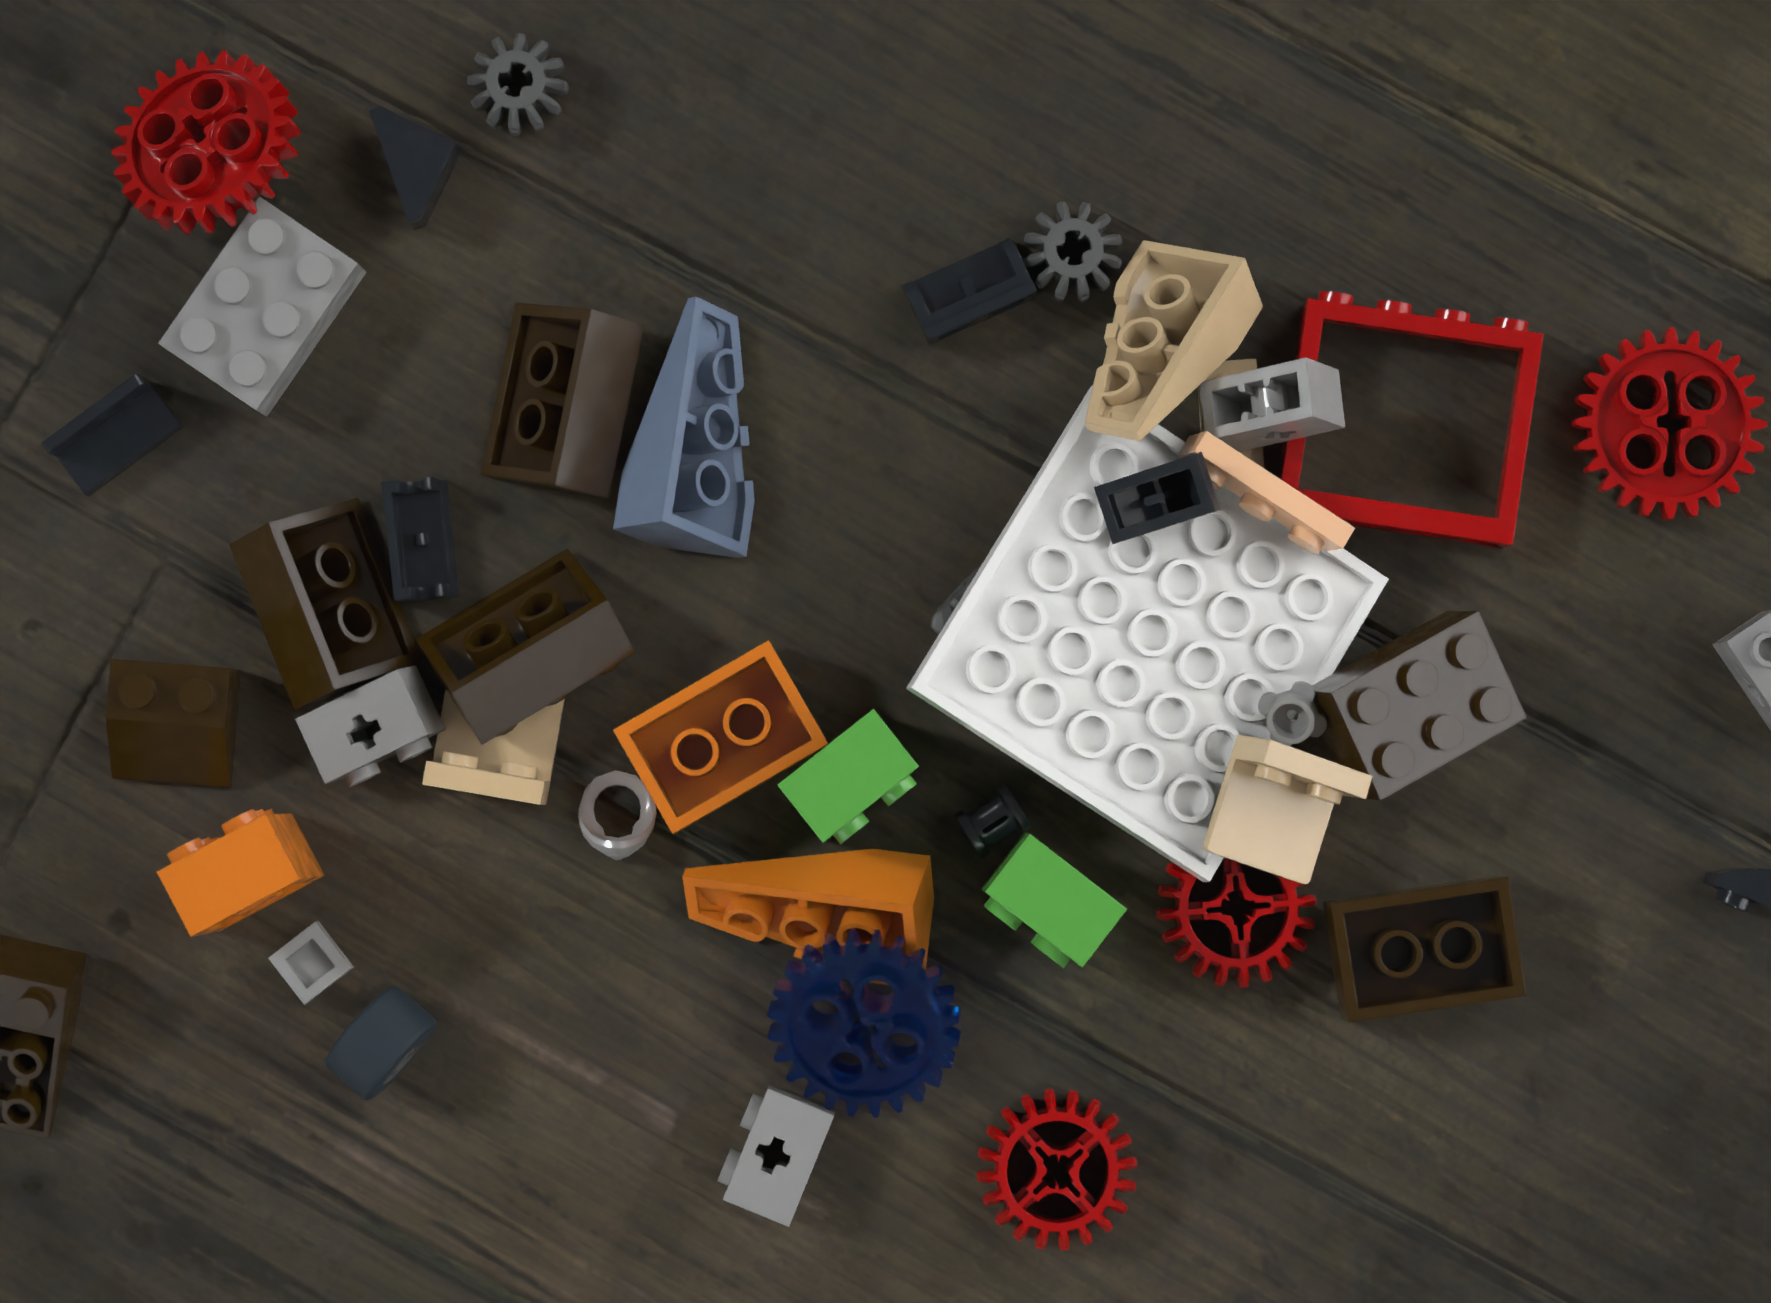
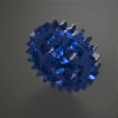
M850 929L846 945L840 946L836 938L830 933L825 937L823 954L808 944L804 947L802 954L803 964L790 959L784 973L787 979H778L773 991V995L778 1000L771 1001L767 1017L776 1022L770 1025L767 1036L768 1040L782 1042L776 1048L775 1062L793 1061L788 1069L787 1081H796L802 1077L808 1080L803 1095L805 1098H809L821 1090L827 1093L825 1099V1109L830 1110L838 1099L846 1100L849 1116L854 1117L859 1103H867L872 1116L878 1117L883 1101L888 1100L892 1108L899 1113L903 1111L905 1093L920 1103L924 1100L926 1092L925 1083L935 1087L941 1085L943 1071L940 1067H952L955 1052L951 1048L959 1045L961 1030L953 1027V1025L959 1023L961 1007L948 1005L954 997V985L936 986L941 979L943 967L936 965L926 970L923 969L925 949L920 948L908 957L902 953L904 947V937L899 936L889 948L882 946L880 930L875 929L869 944L861 943L855 929ZM842 979H848L851 982L855 991L853 997L846 984L841 981ZM871 981H882L890 985L894 992L889 995H878L870 991L866 984ZM818 1000L830 1001L836 1005L839 1011L835 1014H824L816 1010L812 1003ZM858 1009V1015L861 1021L854 1022L856 1012ZM874 1025L872 1037H870V1031L867 1026ZM894 1033H905L912 1036L917 1043L912 1046H900L893 1042L889 1036ZM874 1050L875 1053L877 1051L879 1058L887 1066L886 1068H882L877 1064ZM840 1052H850L858 1056L862 1062L858 1065H847L839 1061L835 1055Z

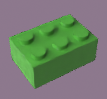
M872 709L780 782L778 787L822 842L834 836L841 845L869 822L863 813L865 809L879 798H882L889 807L917 784L910 774L919 765L877 712Z
M1025 832L981 887L985 893L991 896L984 904L985 908L1015 931L1022 922L1037 932L1031 943L1062 968H1065L1071 959L1083 968L1127 910L1122 904L1038 839Z

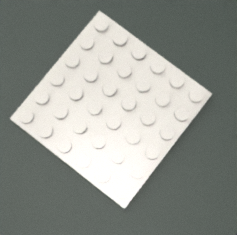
M1091 386L906 689L1202 882H1210L1224 857L1205 851L1203 843L1237 735L1270 739L1271 733L1267 727V717L1258 710L1261 696L1266 692L1279 694L1290 690L1293 684L1298 681L1314 685L1332 675L1389 579L1343 548L1326 552L1320 550L1319 554H1315L1299 547L1288 538L1287 535L1290 529L1273 518L1269 522H1265L1250 515L1238 505L1241 497L1224 486L1220 490L1214 489L1221 510L1112 544L1094 487L1181 459L1178 457V454L1185 442L1159 424L1141 441L1088 431L1085 419L1093 388ZM1289 710L1287 716L1290 719H1296L1298 713L1295 710Z

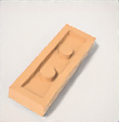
M1208 431L1189 436L1178 454L1179 458H1184L1202 452L1214 489L1220 490L1224 486L1241 497L1238 505L1244 511L1262 521L1269 522L1271 518L1275 519L1290 529L1287 536L1292 542L1311 553L1319 554L1320 550L1326 552L1344 548L1355 527Z

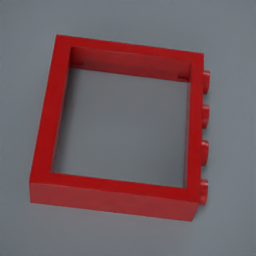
M1320 291L1318 300L1308 298L1302 306L1295 360L1306 357L1315 361L1318 360L1323 322L1519 352L1495 518L1299 489L1306 437L1282 442L1277 477L1351 526L1497 548H1507L1513 545L1544 334L1528 331L1529 322L1518 319L1494 318L1493 326L1470 323V313L1452 309H1436L1435 317L1411 314L1412 305L1399 301L1378 300L1376 308L1353 305L1354 296L1339 292Z

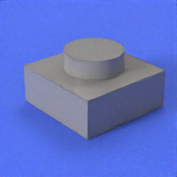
M319 921L312 923L268 958L304 1005L310 1003L354 968Z

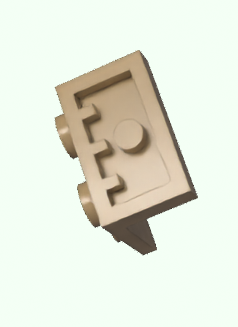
M445 690L441 720L446 730L437 735L433 761H426L422 784L546 805L565 698L557 704L544 707L519 722L509 733L494 737L482 745L459 712L447 690Z
M1237 735L1205 836L1203 849L1212 854L1301 884H1308L1311 880L1334 804L1340 805L1343 795L1366 799L1373 776L1270 739Z

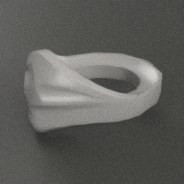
M615 770L596 777L585 788L579 807L578 818L582 834L592 847L614 860H621L629 857L645 844L654 829L657 813L656 805L642 780L636 775ZM614 786L626 787L633 791L638 797L641 806L640 819L633 826L632 834L620 838L605 836L603 827L596 821L594 813L595 801L599 794L605 789Z

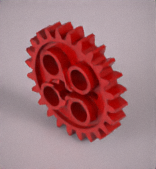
M226 50L221 51L215 64L204 52H199L194 68H189L181 58L176 60V75L171 78L158 70L155 74L159 87L152 91L140 86L137 91L144 100L141 107L125 106L123 109L133 120L132 124L115 128V133L125 143L111 151V154L121 164L113 172L124 185V188L121 190L122 193L149 221L155 219L167 231L176 224L185 235H190L197 222L208 234L213 233L218 217H222L231 227L236 226V210L241 207L250 214L255 215L257 208L254 198L258 194L271 199L275 197L273 189L268 185L272 178L287 179L289 177L288 172L280 164L281 160L295 158L298 155V152L288 141L301 134V130L292 120L298 114V110L288 99L290 95L288 90L263 63L256 66L248 55L245 54L235 61Z
M1669 327L1663 333L1661 344H1657L1652 332L1646 330L1639 337L1640 350H1637L1628 339L1622 340L1617 344L1621 358L1620 361L1614 356L1605 353L1598 358V361L1606 374L1603 376L1598 373L1589 372L1584 376L1583 380L1594 390L1593 395L1581 394L1574 399V403L1588 410L1587 416L1580 417L1571 422V427L1587 431L1588 436L1587 439L1573 446L1574 451H1591L1594 457L1582 471L1584 474L1601 470L1605 477L1600 482L1597 491L1602 493L1615 486L1620 489L1616 503L1618 508L1625 507L1634 498L1638 499V515L1642 518L1649 516L1655 504H1659L1663 521L1674 518L1677 504L1681 505L1687 518L1697 516L1699 511L1698 498L1711 510L1721 506L1717 489L1720 488L1730 495L1737 494L1740 491V487L1732 475L1736 473L1749 476L1755 472L1754 467L1744 459L1745 454H1758L1764 451V446L1751 439L1750 436L1751 432L1767 427V421L1752 418L1750 410L1760 406L1765 400L1764 397H1747L1744 391L1753 383L1756 377L1754 374L1745 375L1740 378L1736 377L1733 371L1741 360L1739 355L1731 357L1724 362L1718 359L1722 345L1720 340L1711 343L1705 350L1699 349V331L1694 330L1689 333L1683 344H1679L1675 327ZM1666 372H1671L1674 375L1669 416L1671 420L1680 421L1681 430L1672 433L1669 438L1670 458L1673 466V475L1671 477L1664 474L1668 431L1666 428L1657 427L1656 422L1658 418L1666 415L1668 412L1667 387L1664 381ZM1630 380H1642L1651 388L1653 399L1648 409H1637L1628 401L1626 389ZM1691 380L1701 381L1709 388L1712 398L1707 410H1697L1687 401L1685 392ZM1631 438L1642 439L1650 446L1653 456L1648 468H1636L1627 459L1626 446ZM1690 439H1699L1706 443L1710 449L1711 460L1705 470L1694 468L1686 459L1685 449Z

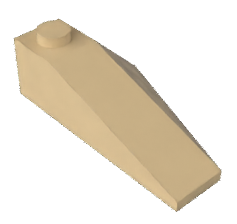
M1146 240L1142 241L1116 282L1113 296L1116 310L1113 323H1108L1106 326L1104 340L1107 349L1104 363L1097 368L1085 419L1088 431L1141 441L1238 349L1263 308L1245 258Z

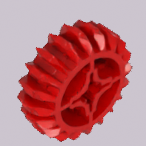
M1223 858L1222 884L1219 892L1207 900L1188 902L1190 891L1197 878L1178 865L1168 863L1165 871L1180 880L1176 889L1167 885L1158 886L1157 894L1163 897L1174 898L1173 908L1162 907L1157 909L1156 918L1161 920L1175 919L1176 927L1165 930L1161 933V938L1165 943L1182 937L1185 944L1176 950L1173 957L1177 962L1181 963L1195 953L1199 958L1191 971L1194 976L1201 978L1206 973L1209 965L1213 964L1216 966L1213 975L1214 984L1224 986L1228 978L1229 969H1235L1238 986L1242 988L1248 987L1250 982L1248 968L1255 967L1260 979L1263 982H1268L1272 980V972L1267 961L1273 958L1285 970L1292 966L1290 958L1282 952L1287 944L1301 952L1305 951L1307 943L1303 939L1293 936L1296 926L1304 929H1314L1316 923L1315 920L1309 917L1298 916L1299 906L1311 907L1317 904L1315 895H1297L1296 887L1305 884L1272 874L1282 894L1257 895L1247 887L1241 863ZM1233 876L1235 889L1238 890V895L1241 899L1249 900L1253 903H1266L1263 907L1251 908L1249 915L1242 913L1245 920L1238 923L1239 938L1237 925L1234 924L1232 916L1219 911L1206 912V909L1209 907H1220L1223 899L1230 901L1227 894L1234 891ZM1283 912L1280 926L1273 938L1259 950L1249 953L1250 932L1254 921L1263 915ZM1212 919L1221 922L1226 929L1228 941L1230 942L1231 956L1220 955L1208 949L1195 935L1189 920Z
M1047 1088L1044 1090L1043 1095L1046 1107L1036 1109L1030 1094L1022 1095L1021 1102L1027 1114L1018 1118L1013 1109L1005 1106L1001 1110V1114L1011 1125L1010 1128L1004 1132L998 1126L992 1124L987 1127V1135L1000 1142L998 1149L987 1146L979 1147L978 1157L986 1161L995 1162V1166L992 1169L977 1171L976 1175L978 1182H996L997 1188L987 1191L982 1195V1200L986 1206L994 1205L1002 1200L1005 1203V1206L994 1217L995 1222L999 1226L1008 1223L1016 1216L1019 1219L1013 1230V1237L1016 1240L1021 1241L1027 1235L1030 1227L1037 1229L1035 1246L1038 1249H1044L1048 1243L1049 1232H1057L1059 1248L1064 1251L1070 1248L1069 1231L1078 1229L1081 1241L1084 1245H1088L1093 1242V1238L1086 1225L1095 1220L1106 1233L1113 1229L1109 1218L1103 1214L1108 1206L1117 1213H1126L1128 1206L1121 1199L1115 1197L1114 1194L1116 1189L1125 1192L1135 1191V1181L1126 1177H1120L1119 1170H1129L1137 1167V1159L1135 1156L1117 1155V1150L1127 1147L1132 1142V1139L1128 1133H1121L1110 1138L1108 1132L1116 1127L1119 1118L1115 1113H1110L1098 1123L1094 1118L1100 1110L1101 1102L1092 1098L1087 1103L1084 1111L1081 1112L1076 1110L1079 1102V1093L1076 1090L1070 1089L1068 1091L1065 1107L1056 1106L1054 1090ZM1050 1121H1066L1085 1128L1086 1131L1079 1138L1075 1137L1065 1145L1055 1146L1047 1143L1036 1133L1033 1127ZM1019 1140L1034 1158L1035 1167L1032 1175L1024 1182L1025 1185L1017 1193L1013 1194L1008 1184L1007 1166L1011 1151ZM1098 1144H1101L1105 1156L1106 1170L1102 1187L1094 1198L1081 1183L1079 1170L1085 1159L1090 1156L1089 1152ZM1036 1147H1041L1048 1157L1056 1154L1058 1161L1061 1154L1071 1158L1066 1169L1072 1184L1078 1189L1074 1192L1065 1181L1058 1184L1056 1178H1054L1053 1183L1042 1180L1047 1173L1044 1159ZM1060 1193L1076 1204L1080 1211L1067 1216L1050 1217L1035 1213L1027 1207L1035 1200L1039 1201L1048 1194Z

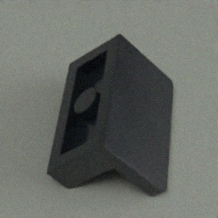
M135 374L41 444L48 454L59 459L83 494L90 497L184 427L150 380Z

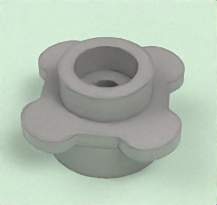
M1298 681L1293 684L1290 690L1279 694L1266 692L1261 696L1258 710L1267 717L1266 723L1271 733V740L1291 746L1306 740L1309 736L1319 737L1325 732L1327 719L1323 714L1318 713L1313 701L1315 689L1312 685L1304 681ZM1295 710L1298 713V717L1290 719L1287 716V712Z

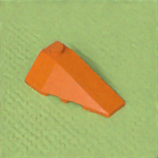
M864 849L685 869L682 878L689 919L752 942H758L768 937L795 947L796 950L793 956L811 963L815 955L848 966L845 975L863 982L922 989L925 980L934 905V889L929 855Z

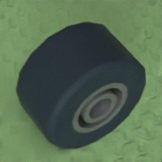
M390 986L380 993L344 1031L327 1055L325 1066L363 1100H371L380 1094L415 1057L435 1030L437 1021L400 987Z

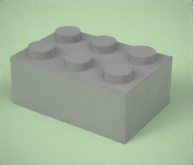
M259 196L255 202L257 213L252 215L248 212L158 344L267 417L367 272L357 262Z

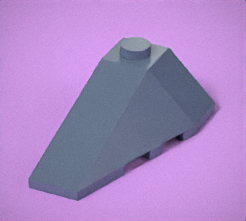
M688 298L622 471L613 529L655 547L741 558L747 557L755 499L753 481H744L741 447L749 446L750 444L748 426H739L737 393L744 387L738 316L701 298Z

